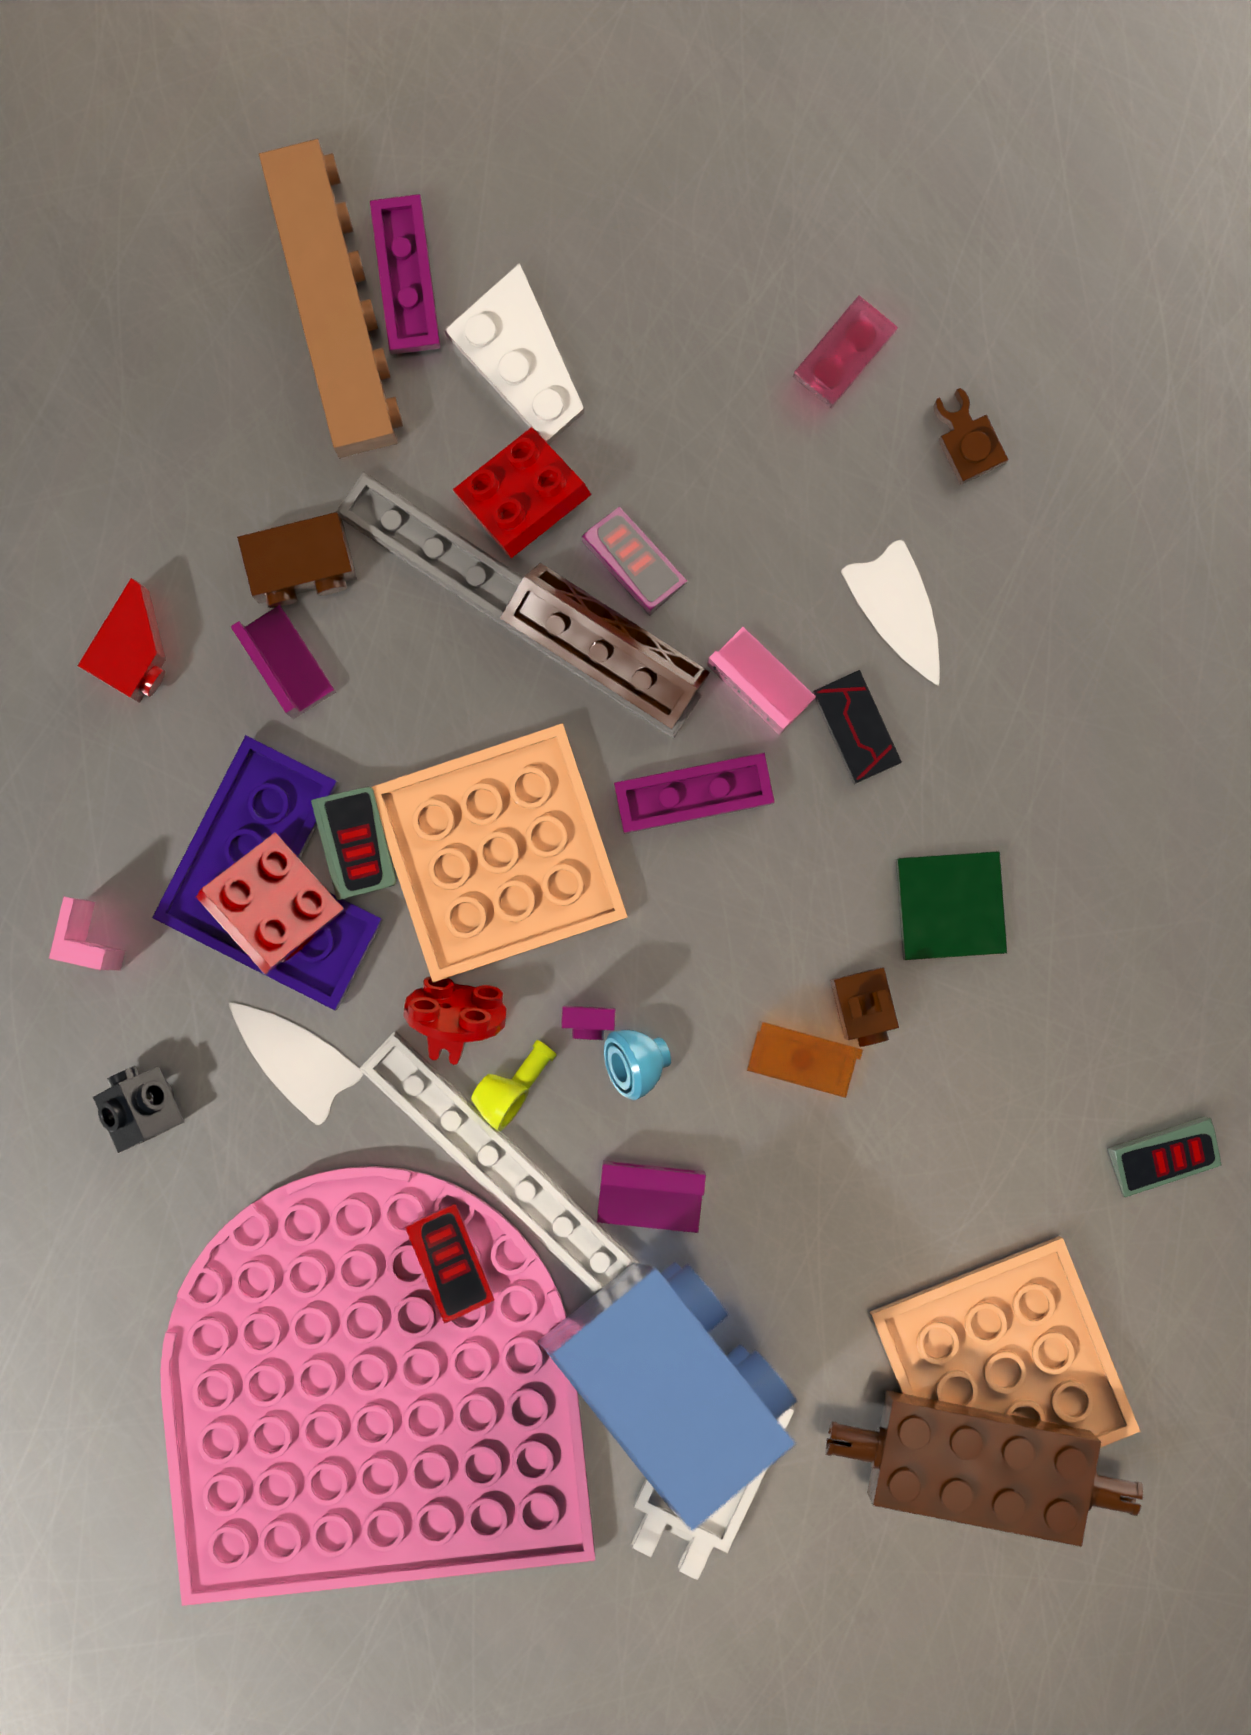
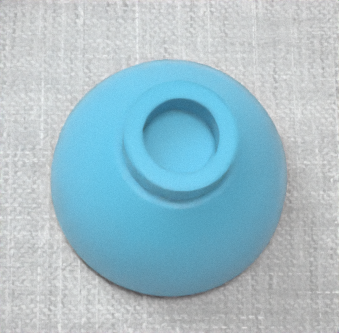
M618 1030L609 1033L604 1044V1060L609 1077L619 1093L630 1100H637L649 1093L659 1081L663 1068L671 1064L669 1048L660 1037L651 1039L646 1034L638 1031Z

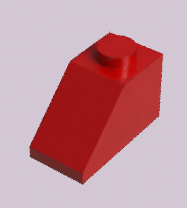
M131 578L77 666L140 703L144 695L152 696L160 686L165 676V670L161 669L166 658L150 592L139 582Z

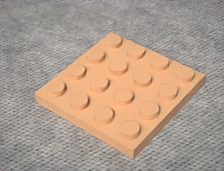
M563 723L371 787L374 791L387 846L433 983L628 918Z
M1060 1236L870 1311L883 1348L903 1394L1090 1430L1101 1441V1447L1140 1432L1064 1239Z

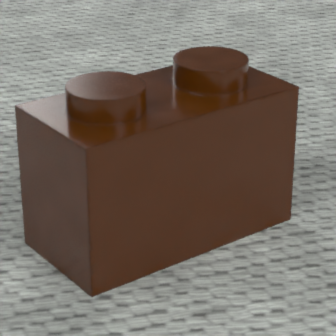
M338 512L237 537L251 595L259 604L267 602L268 608H275L279 605L282 607L298 601L296 594L316 590L319 596L338 593L347 589L346 582L357 579L343 521Z

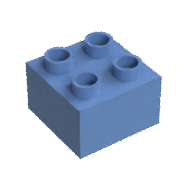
M634 1262L538 1342L667 1506L691 1531H694L796 1444L777 1419L797 1403V1400L780 1376L756 1350L750 1354L739 1344L729 1354L725 1355L708 1332L729 1315L714 1293L689 1265L681 1268L676 1262H673L660 1273L655 1267Z

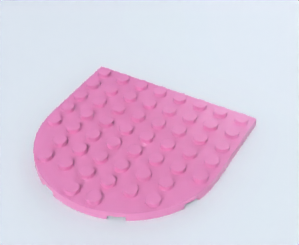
M345 1167L306 1176L269 1192L230 1220L206 1245L190 1268L178 1291L168 1330L164 1336L160 1369L161 1400L182 1606L595 1561L578 1392L538 1342L567 1318L550 1272L538 1253L522 1233L499 1211L469 1191L429 1174L394 1167ZM456 1203L495 1300L455 1320L444 1323L405 1226L409 1222Z

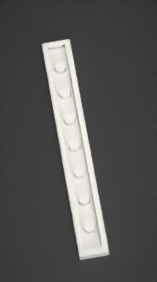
M396 1031L359 1068L595 1294L634 1262L641 1264L503 1132L493 1128L482 1117L478 1109Z

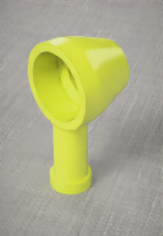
M536 1040L532 1045L533 1050L511 1079L489 1073L480 1081L471 1096V1101L482 1117L498 1131H502L513 1120L524 1104L529 1088L548 1062L553 1061L557 1056L551 1048L539 1040Z

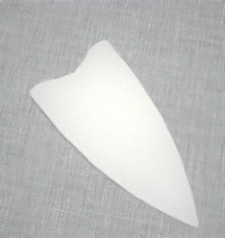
M903 540L894 541L875 561L852 563L845 566L841 573L857 603L879 635L899 657L933 684L939 686V646L932 607L920 573Z
M233 1002L229 1003L240 1033L264 1073L283 1095L315 1125H321L327 1119L336 1094L348 1087L354 1086L361 1080L363 1072L354 1063L305 1028L266 1011Z

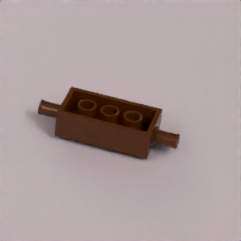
M886 1391L880 1427L876 1431L837 1424V1422L831 1421L828 1434L831 1435L826 1441V1455L871 1462L872 1469L867 1494L873 1506L1082 1547L1088 1511L1091 1510L1092 1506L1129 1513L1133 1516H1137L1141 1509V1504L1136 1503V1499L1142 1500L1143 1498L1142 1482H1131L1097 1475L1096 1468L1101 1441L1090 1430L892 1391Z

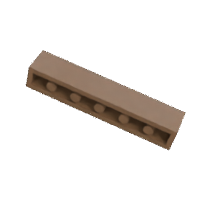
M318 139L259 153L334 450L340 459L398 444L394 429L403 427V422L396 397L386 399L382 380L391 378L384 349L374 350L369 331L377 330L378 325L371 299L361 301L357 283L366 281L358 250L348 251L344 234L353 232V227L346 202L336 204L332 186L341 184L334 154L324 155Z

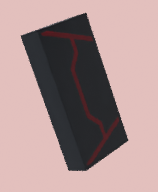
M860 670L812 692L816 696L815 700L854 784L902 763Z

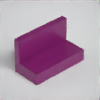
M280 605L247 626H244L240 621L230 626L281 707L292 719L297 718L336 693Z
M603 1160L597 1223L699 1233L706 1173L700 1170Z

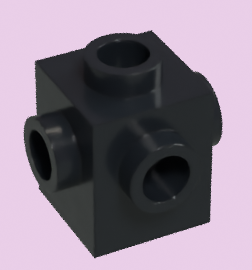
M136 1066L125 1069L107 1078L111 1086L110 1088L93 1096L98 1108L100 1122L108 1130L118 1153L184 1123L174 1100V1092L170 1084L165 1080L159 1066L139 1074Z

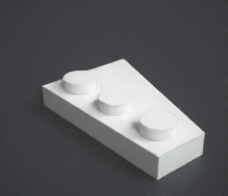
M519 263L445 329V334L529 427H533L549 445L584 413V407Z

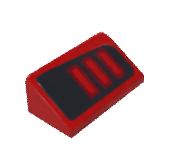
M456 1203L407 1223L405 1226L407 1234L444 1323L455 1320L495 1300Z

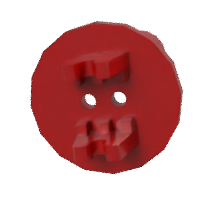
M431 976L423 980L422 988L414 990L406 997L403 1017L410 1027L427 1036L428 1052L431 1060L436 1061L441 1055L442 1049H445L449 1052V1062L452 1065H456L461 1059L466 1042L482 1041L496 1036L505 1027L507 1008L502 1003L503 992L497 987L490 985L473 987L470 985L454 984L450 978L433 983Z

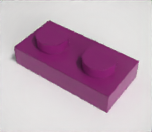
M562 1007L561 1028H571L572 1039L603 1040L604 1030L614 1031L615 1008Z

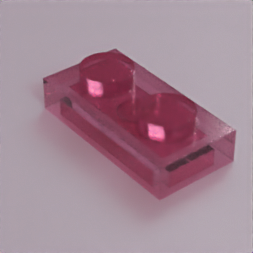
M859 295L794 371L793 378L832 409L892 338L898 327Z

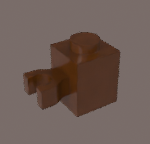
M884 967L830 980L844 1039L852 1040L857 1038L859 1047L888 1041L887 1031L897 1029L899 1025Z

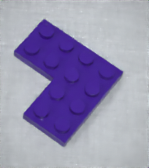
M245 735L152 918L264 974L201 904L196 895L201 888L275 832L300 859L317 827L311 800L333 795L339 782ZM330 892V894L336 899L335 894ZM345 899L337 900L344 908L337 918L319 931L293 957L284 963L281 962L266 974V976L335 1011L338 1010L383 921L382 918Z

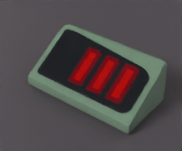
M363 787L311 800L336 899L341 900L394 886L396 884V877L373 789L371 787Z
M1204 1116L1107 1148L1123 1197L1222 1166L1212 1120Z

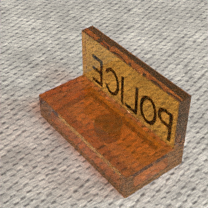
M759 1021L746 1070L846 1098L856 1059L861 1060L863 1049Z

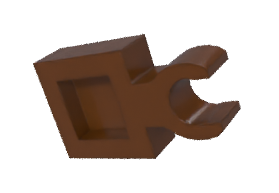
M959 388L954 393L960 404L959 411H947L943 406L941 398H937L934 403V412L941 422L949 426L950 432L942 435L939 438V442L959 484L962 485L1006 464L1008 458L987 414L973 421L969 414V397L963 389Z

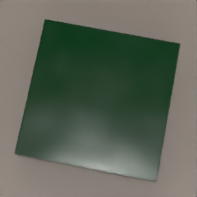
M1000 851L896 859L903 960L1007 953Z

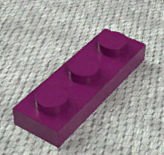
M416 194L370 200L390 354L441 349L421 196Z
M765 753L614 783L624 834L775 803Z

